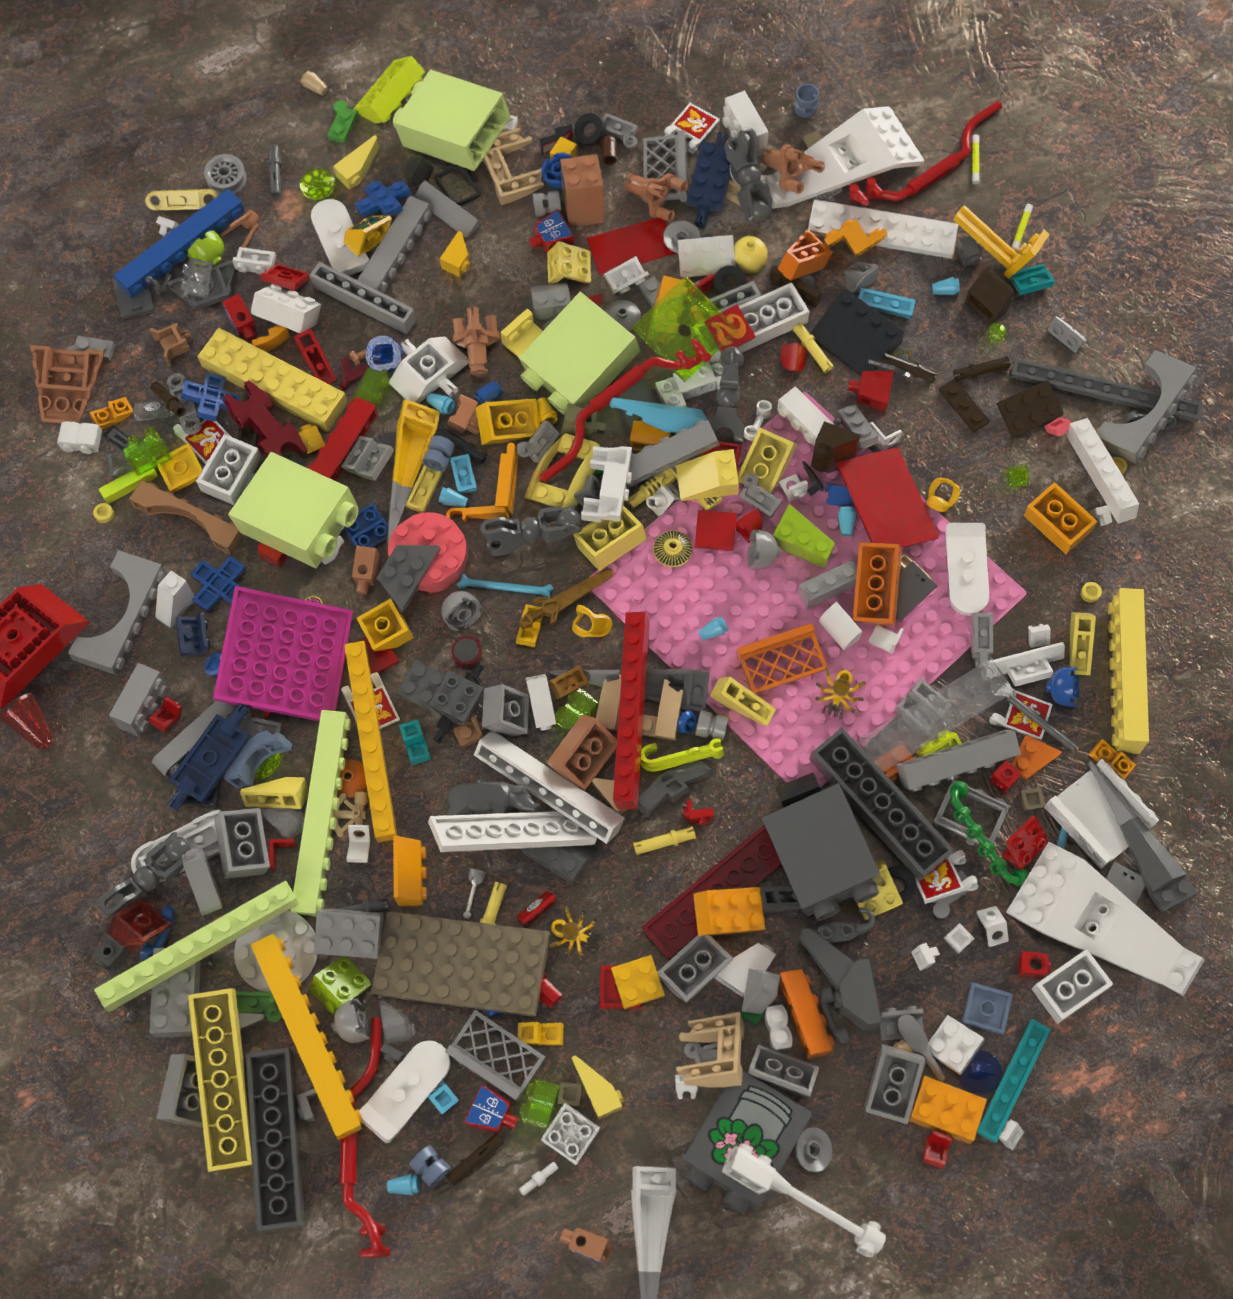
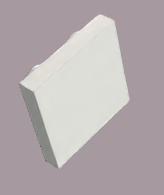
M564 1103L541 1138V1141L577 1165L601 1127L567 1103Z

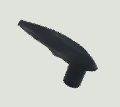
M803 461L802 463L809 476V480L813 484L807 490V493L813 496L817 491L822 492L824 488L810 466Z

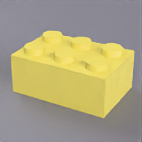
M625 506L622 508L620 522L601 519V523L591 522L583 527L581 532L573 534L578 549L599 571L647 540L643 525Z

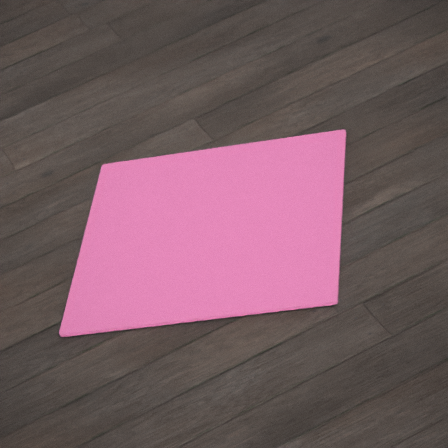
M803 392V394L833 423L835 418L828 411H826L817 401H815L808 393ZM778 413L762 428L798 444L792 460L780 481L796 474L800 482L807 480L808 490L813 484L809 480V476L802 462L805 461L821 481L824 490L822 492L817 491L813 496L806 493L799 499L788 501L778 483L772 495L780 499L782 504L772 518L760 511L763 518L762 531L773 535L790 504L835 543L833 553L825 569L781 549L780 556L776 557L775 562L770 567L760 570L750 569L751 566H748V546L751 547L753 541L748 543L736 530L734 551L695 548L698 510L705 509L696 500H678L664 514L660 515L644 529L647 540L604 568L611 569L613 576L591 592L624 624L626 612H646L650 622L648 648L670 669L710 671L706 705L717 715L729 716L728 726L786 783L814 772L821 788L828 780L809 760L811 753L842 727L863 749L899 715L894 708L920 678L931 685L971 648V616L956 612L949 602L945 526L950 522L938 511L930 508L926 504V500L921 497L939 538L902 548V553L904 552L932 578L931 580L937 587L902 622L896 619L895 627L881 626L896 634L899 633L901 628L904 629L893 654L868 643L876 626L859 622L855 623L862 630L860 640L845 651L840 647L819 620L835 602L853 619L855 588L810 609H806L798 595L799 584L851 560L857 568L859 542L871 543L854 503L846 506L829 505L826 502L829 494L825 492L826 482L845 485L839 470L826 473L819 472L811 467L814 445L808 443L799 430H795L790 421ZM747 440L742 444L737 475L753 441ZM858 447L856 457L873 452L868 448L862 451ZM739 482L738 495L721 496L722 502L710 511L737 513V522L748 512L757 508L739 497L745 488L744 484ZM788 482L786 484V488L789 490V487L795 485L796 483ZM841 507L855 508L857 515L853 536H841L837 514ZM679 531L690 539L692 555L685 564L679 567H667L655 558L653 551L654 542L664 532ZM670 544V547L675 548L676 545ZM987 556L989 601L981 613H992L994 626L1026 596V591ZM597 570V571H596L595 573H593L591 576H593V575H595V574H597V573H599V572H601V571ZM722 616L729 630L724 635L703 641L698 630L702 629L715 617L719 618ZM809 623H813L814 633L827 664L832 682L835 684L838 672L848 670L853 677L849 689L863 681L865 683L855 692L847 694L852 698H859V701L851 702L843 698L847 705L853 708V711H847L842 702L839 703L838 707L836 704L832 705L833 699L826 702L818 700L819 697L825 698L833 695L822 692L820 689V685H822L824 688L832 690V687L827 682V676L824 671L757 693L758 697L776 709L768 726H764L725 707L710 696L718 679L729 676L750 690L740 660L735 653L738 647ZM812 639L803 640L800 647L811 651L814 646ZM790 645L785 646L782 653L793 658L796 648ZM798 650L795 659L805 664L809 654ZM770 651L765 654L763 659L774 664L778 655ZM780 656L776 666L787 670L791 661ZM811 656L808 666L814 669L822 667L819 659ZM753 658L745 660L748 668L756 670L759 663L758 660ZM761 662L757 672L768 677L772 667ZM793 662L789 672L795 675L801 674L803 667ZM774 669L770 678L775 681H781L785 673ZM757 675L753 679L755 689L763 687L766 682L765 679Z

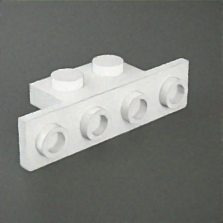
M1063 642L988 661L987 676L988 678L1008 674L1015 687L1050 678L1053 675V669L1049 663L1064 659L1065 645Z

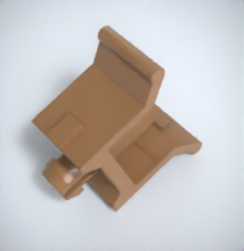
M177 323L160 331L150 328L154 340L159 341L165 351L163 356L168 366H171L174 357L190 350L186 340H190L191 335L188 330L181 332Z

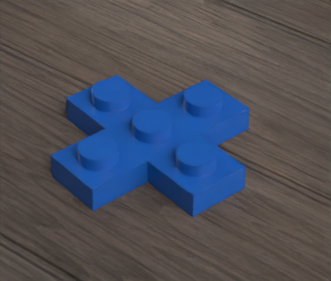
M377 180L363 188L368 198H364L354 205L363 218L378 211H381L384 216L392 217L403 211L398 201L411 195V191L403 180L395 182L387 188L380 180Z
M207 372L204 385L189 381L184 382L181 399L199 403L197 417L216 422L218 409L228 411L223 402V397L229 394L237 401H240L241 395L224 391L225 377Z
M229 556L218 570L202 560L190 573L193 579L203 585L201 590L192 599L193 602L208 613L221 598L231 605L235 586L241 587L235 582L246 570V567L232 556Z

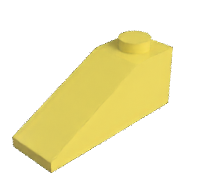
M376 135L333 166L336 177L349 190L361 183L379 150Z
M1071 612L1070 667L1078 668V671H1075V675L1091 674L1096 616L1092 613Z
M730 676L718 679L710 694L712 698L725 707L764 726H768L776 710Z
M284 777L243 788L240 793L245 807L301 809L308 798L309 789L305 777Z
M576 1055L573 1056L572 1061L598 1119L600 1120L621 1110V1103L624 1102L620 1090L615 1091L613 1085Z

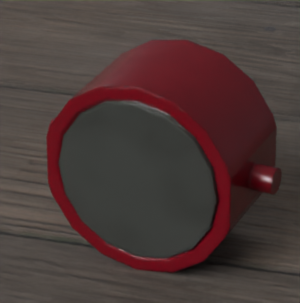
M464 636L458 638L453 643L451 653L456 668L471 670L476 667L477 663L480 664L482 650L477 638Z

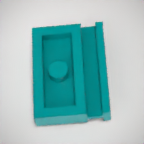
M1044 263L1018 270L1009 278L1012 280V284L1019 295L1055 285V280L1049 270L1045 268Z

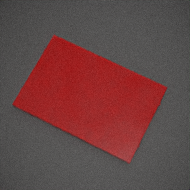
M898 447L836 463L871 543L899 544L901 548H906L939 538Z

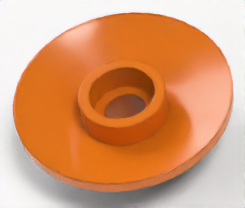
M346 759L345 768L341 770L340 774L342 788L338 790L337 796L345 793L347 795L346 799L355 798V792H364L367 789L363 763L354 759ZM346 774L352 775L350 779H345Z

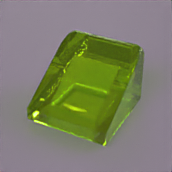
M1027 465L1006 467L1009 487L1029 485Z

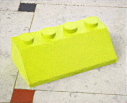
M412 56L394 60L353 110L375 124L387 122L391 118L390 114L393 110L401 106L402 99L409 96L412 92V87L422 80L421 76L425 71Z

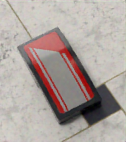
M572 124L554 128L555 135L540 138L541 154L550 153L560 137L570 141L573 138Z

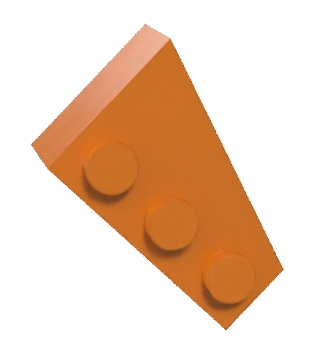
M807 229L803 236H800L798 241L786 251L778 270L789 280L823 270L833 251Z

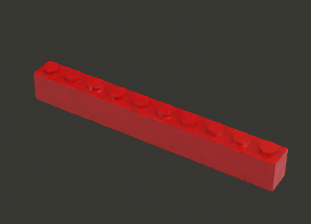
M356 396L354 401L348 404L347 412L343 417L339 418L336 429L329 434L327 443L324 447L320 448L318 457L315 462L309 465L308 469L336 481L343 471L341 467L357 440L360 436L364 437L378 416L376 405ZM261 542L258 545L257 551L260 558L279 568L283 566L288 558V555Z
M626 612L613 789V802L617 809H638L650 623L646 612Z

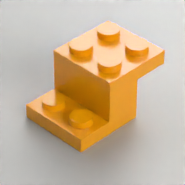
M849 219L842 224V228L838 231L833 229L828 232L824 239V244L831 248L844 240L856 258L885 240L888 233L885 228L881 230L877 228L869 233L868 238L857 219L854 221Z

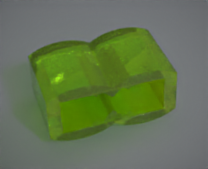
M581 688L576 692H571L567 698L568 703L564 707L561 706L555 714L556 724L569 732L581 715L592 717L598 709L599 701Z
M534 1078L533 1083L529 1082L526 1090V1095L529 1097L526 1104L522 1103L519 1116L522 1117V1123L547 1130L559 1093V1085Z

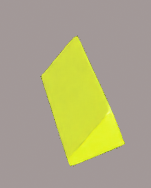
M148 461L134 469V471L126 473L98 490L106 503L110 504L134 491L141 480L148 483L157 478L158 475Z

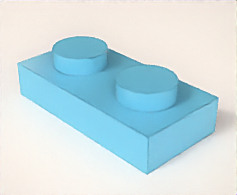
M469 454L450 458L458 493L465 494L477 491Z

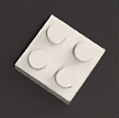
M947 1015L928 1042V1050L933 1058L961 1075L983 1044L984 1038Z

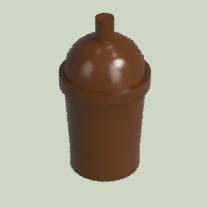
M606 134L600 141L603 163L606 165H613L617 162L618 142L610 134Z

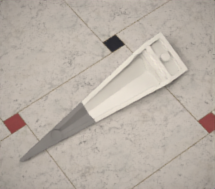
M633 1167L631 1198L641 1299H657L665 1243L676 1193V1168Z

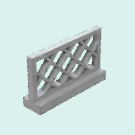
M685 130L678 131V135L643 138V178L648 179L654 172L658 175L656 178L658 180L670 171H673L676 174V178L685 180L688 184V140ZM675 141V145L671 149L665 146L668 142ZM648 144H657L658 146L653 151L648 149ZM661 149L667 152L662 158L656 155ZM672 155L675 160L668 164L665 160ZM652 157L658 160L654 166L648 164ZM661 164L667 167L662 173L656 170ZM688 188L683 193L676 190V193L667 194L665 200L680 199L681 202H686Z
M474 1010L454 1042L445 1051L457 1062L517 1102L546 1058L476 1010ZM476 1017L484 1021L485 1030L473 1032L472 1023ZM498 1030L502 1034L503 1041L491 1044L489 1032ZM486 1033L488 1044L476 1047L474 1035ZM471 1036L473 1048L463 1049L458 1046L463 1037ZM505 1036H507V1037L510 1038L511 1040H506V1041H505ZM512 1042L519 1044L520 1053L508 1056L506 1044ZM504 1045L505 1056L493 1059L491 1047ZM522 1047L528 1050V1052H523ZM489 1048L490 1060H479L476 1050ZM534 1054L539 1060L535 1066L526 1067L524 1056ZM521 1056L523 1068L511 1071L509 1059ZM506 1060L508 1071L498 1073L495 1071L494 1062ZM487 1063H491V1064H492V1068L489 1067V1066L486 1065V1064H487ZM524 1071L525 1081L519 1087L513 1083L512 1074ZM504 1075H509L510 1080L504 1077Z

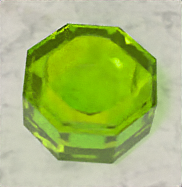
M996 322L990 325L987 335L991 341L1000 342L1004 340L1007 329L1003 324Z

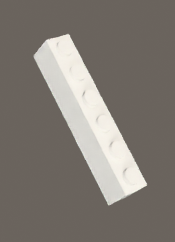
M1086 418L1070 423L1068 440L1117 523L1136 518L1139 502L1089 419Z

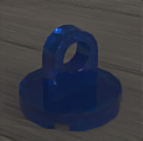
M381 335L369 341L366 346L365 356L367 363L376 372L387 373L392 372L398 367L402 361L403 351L395 338Z
M978 1050L962 1074L959 1075V1080L970 1092L987 1094L994 1090L1001 1081V1065L991 1053Z

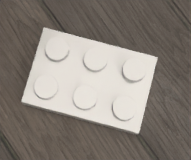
M733 235L677 240L680 278L715 275L724 266H735Z

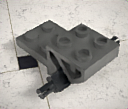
M415 660L396 694L432 712L433 716L440 719L436 725L439 730L433 738L436 743L440 744L445 734H451L456 724L466 726L484 695V687L479 685L481 679L478 677L485 667L477 663L473 672L467 673L465 678L451 671L445 674Z

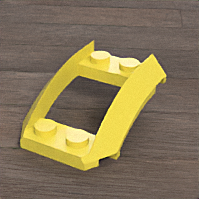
M565 433L550 446L540 460L524 498L550 507L560 506L564 508L572 505L577 506L578 501L574 498V494L583 490L586 476L594 473L596 470L591 469L590 462L593 457V446L600 447V445L594 441L583 440L582 447L576 458L583 459L584 461L577 470L568 490L541 483L542 480L539 478V475L547 470L557 452L567 454L573 444L575 436Z

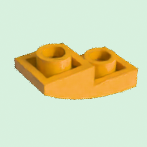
M276 325L268 329L269 336H261L251 341L253 346L269 352L285 342L290 335L287 328Z
M123 397L108 402V407L90 412V418L102 430L126 419L134 411L127 398Z
M1103 739L1099 740L1088 754L1097 763L1103 759L1106 763L1110 764L1113 771L1124 780L1136 766L1122 751L1117 752Z

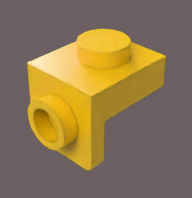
M309 423L300 427L301 431L298 433L307 448V454L325 446L316 425L311 426Z

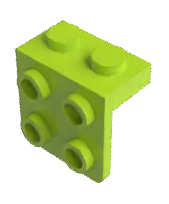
M342 956L317 973L308 989L325 1006L329 1013L335 1015L337 1008L341 1004L353 1000L369 989L371 981L348 957Z

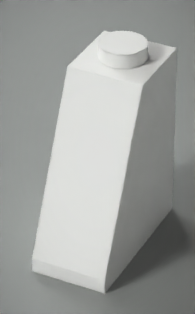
M172 571L158 585L155 614L156 619L171 629L176 624V618L182 617L193 604L192 599L195 597L187 581Z
M542 674L525 678L536 728L540 727L541 730L553 728L552 725L556 724L547 676Z
M757 943L734 957L733 961L717 974L714 979L744 998L749 969L767 971L775 960L776 954L773 953L774 950L767 944L761 945Z

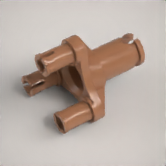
M788 144L784 145L780 151L768 148L767 151L769 153L764 152L762 155V163L765 166L778 170L781 174L780 189L801 194L804 190V184L795 181L799 175L807 170L821 173L825 169L823 161L816 160L813 156L805 155L803 151L796 150Z
M632 173L628 174L626 178L631 180V183L624 181L623 187L625 191L641 196L644 201L648 202L651 217L672 222L675 212L663 207L664 200L672 188L682 193L685 192L688 188L687 181L678 179L670 173H667L658 180L653 178L646 179Z
M470 307L466 309L468 317L466 331L463 318L452 320L454 327L453 344L468 349L470 374L481 376L488 373L486 368L488 366L486 347L498 341L500 333L497 331L496 315H487L485 317V330L479 323V308L473 307L474 315H472Z

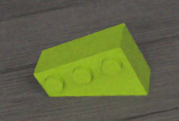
M790 504L773 534L781 550L824 569L833 553L835 545L830 538Z

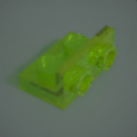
M367 368L352 397V401L357 396L374 405L376 403L379 404L382 398V391L388 387L390 381L387 370L383 369L382 372Z

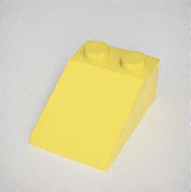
M759 427L738 474V482L743 484L744 476L748 473H753L758 478V486L772 494L790 464L798 444Z
M734 449L715 451L676 465L680 501L738 495L739 482Z

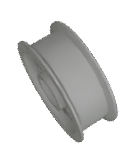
M230 154L218 155L213 157L205 166L204 175L208 187L218 195L227 189L236 194L246 184L247 176L244 166L236 156Z

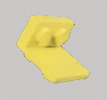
M558 241L548 251V284H556L563 277L589 284L591 282L590 251Z
M526 309L501 331L502 344L519 358L543 330L533 323V313Z
M884 859L876 863L884 880V883L877 885L879 894L870 900L857 903L859 908L871 910L874 916L903 904ZM861 912L865 920L869 919L866 913Z

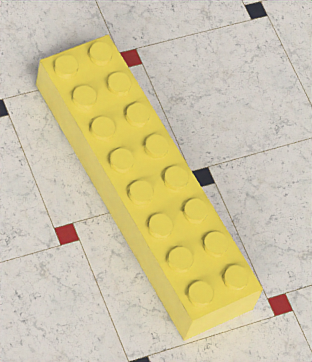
M219 327L198 355L202 368L225 377V380L245 389L244 383L248 380L266 393L273 405L312 425H316L317 428L327 433L348 404L346 395L341 390Z
M1119 588L1116 595H1113L1112 602L1108 604V614H1111L1108 631L1112 633V639L1109 641V651H1112L1109 667L1110 670H1113V677L1110 679V688L1113 689L1110 704L1111 708H1114V715L1111 717V726L1114 727L1112 746H1115L1117 752L1140 754L1149 742L1144 589Z
M230 988L188 995L208 1172L252 1165L249 1100L236 991Z

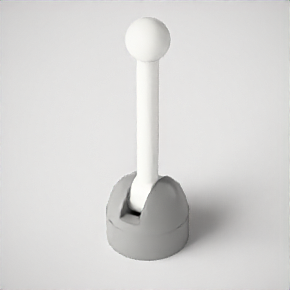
M477 869L469 870L468 879L472 884L467 909L463 913L464 919L471 918L470 910L476 885L484 881L486 874L484 871Z

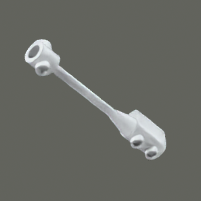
M741 1144L740 1147L735 1146L729 1153L722 1173L758 1194L768 1191L769 1188L783 1194H788L855 1235L854 1241L858 1244L857 1252L866 1257H873L874 1254H877L882 1249L886 1236L880 1232V1224L869 1221L868 1224L863 1223L860 1227L792 1187L775 1168L770 1166V1158L764 1155H760L758 1158L753 1156V1149L746 1144Z

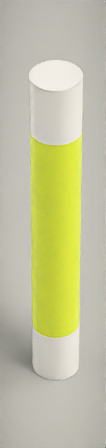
M979 135L972 136L973 184H979Z
M1026 204L1011 247L1015 252H1018L1032 212L1033 205Z

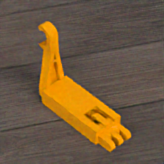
M509 443L506 454H501L495 506L450 508L446 513V517L451 519L455 514H462L461 518L466 523L468 518L492 519L505 517L509 519L510 516H513L519 457L514 443Z

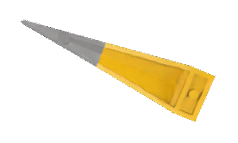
M407 399L402 403L397 423L387 546L391 534L398 526L422 465L424 454L428 450L431 437L434 436L440 416V411Z

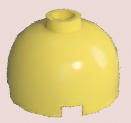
M745 236L739 239L734 245L735 266L740 268L744 274L760 272L762 267L767 264L768 250L765 243L755 236Z

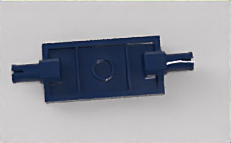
M718 132L716 143L704 141L701 143L686 200V205L693 206L698 212L694 223L696 227H699L701 222V228H705L708 215L713 211L722 212L731 178L729 170L731 163L727 160L724 144L729 137L726 132H724L723 138L721 137L722 132Z
M239 703L231 716L226 719L216 714L169 779L172 784L177 786V791L170 801L167 802L168 806L178 812V809L188 796L194 797L201 803L206 801L251 738L248 733L240 729L239 725L250 711L248 708Z

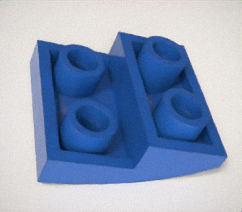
M371 503L358 511V516L352 526H344L343 529L355 548L356 546L374 547L387 539L388 524L382 518L374 503Z

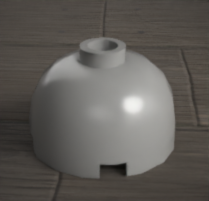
M753 530L751 532L749 540L753 542L751 547L748 546V566H751L750 569H766L775 562L776 557L780 556V546L777 545L774 536L766 531Z
M457 591L450 594L443 601L441 607L442 618L452 630L460 631L458 628L463 626L467 629L479 619L481 615L479 610L482 606L471 593Z
M358 999L341 1004L337 1008L334 1022H332L333 1032L339 1034L340 1038L348 1043H358L370 1038L366 1036L370 1034L367 1015L365 1011H360L359 1006H362Z

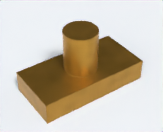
M580 665L548 681L556 699L562 698L589 683Z

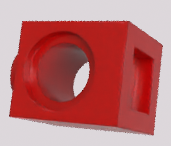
M1006 760L993 773L989 782L1005 795L1019 780L1022 773Z
M1026 951L1020 953L1018 976L1044 979L1047 973L1050 974L1051 961H1048V954ZM1030 961L1037 962L1040 969L1034 970L1030 965Z

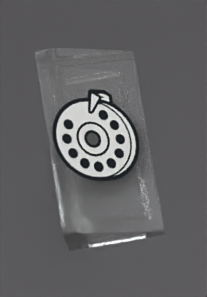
M161 400L135 403L134 406L136 421L174 416V413L169 411Z

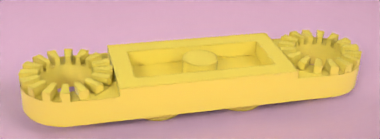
M212 189L152 191L146 196L145 202L151 210L202 209L208 204L204 199L205 195L210 194L215 199L218 194ZM151 196H156L159 198V205H153L151 203Z

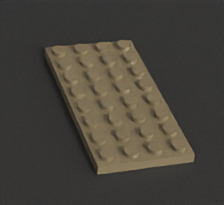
M387 912L381 940L380 956L376 964L371 994L374 996L536 1017L550 932Z

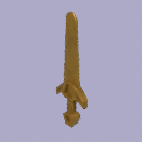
M608 568L552 598H535L532 602L542 605V608L531 615L525 614L519 620L522 630L533 626L534 621L545 615L551 617L550 626L557 621L558 612L609 580L613 576V571Z

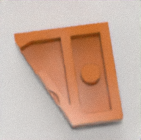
M1025 735L1019 747L1021 754L1014 757L1012 765L1022 773L1020 777L1027 780L1055 758H1058L1061 751Z

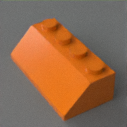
M859 542L852 619L854 622L895 627L902 548L899 544Z
M803 969L785 971L780 973L779 988L807 1062L831 1054L833 1051L832 1047L835 1046L831 1034L827 1035L825 1030L827 1026L826 1019L823 1014H819L817 1009L819 1001L816 994L812 995L809 988L812 986L809 975L804 974Z

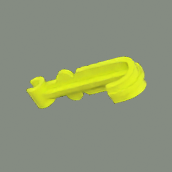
M716 738L708 745L693 747L686 751L649 760L646 757L657 752L656 743H652L641 750V766L646 771L657 772L709 757L720 759L724 756V750L721 745V739Z

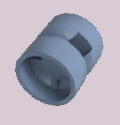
M803 84L797 88L794 110L798 116L810 118L816 114L819 100V90L816 86Z
M432 436L428 445L429 450L425 452L422 463L432 470L445 471L449 462L448 457L452 455L455 447L454 443L442 436Z
M431 1145L421 1150L409 1164L417 1174H422V1180L429 1188L436 1185L451 1169L443 1159H438V1153Z

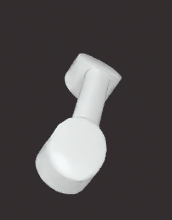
M761 400L757 403V418L753 425L745 427L743 436L745 439L753 441L763 420L769 418L772 404L769 401Z

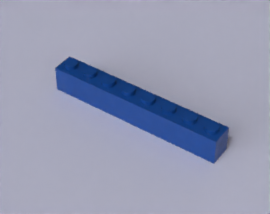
M225 190L114 274L118 286L130 298L141 294L144 289L153 284L146 282L147 276H151L157 281L174 266L186 259L189 254V248L197 239L203 240L206 238L204 234L210 231L219 233L221 230L226 229L233 221L240 218L245 213L242 201L230 190Z

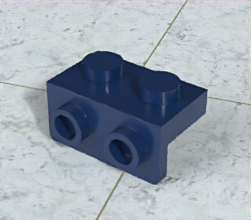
M199 612L197 617L176 618L180 656H203L207 649H209L210 639L206 636L208 622L207 619H204L203 612Z

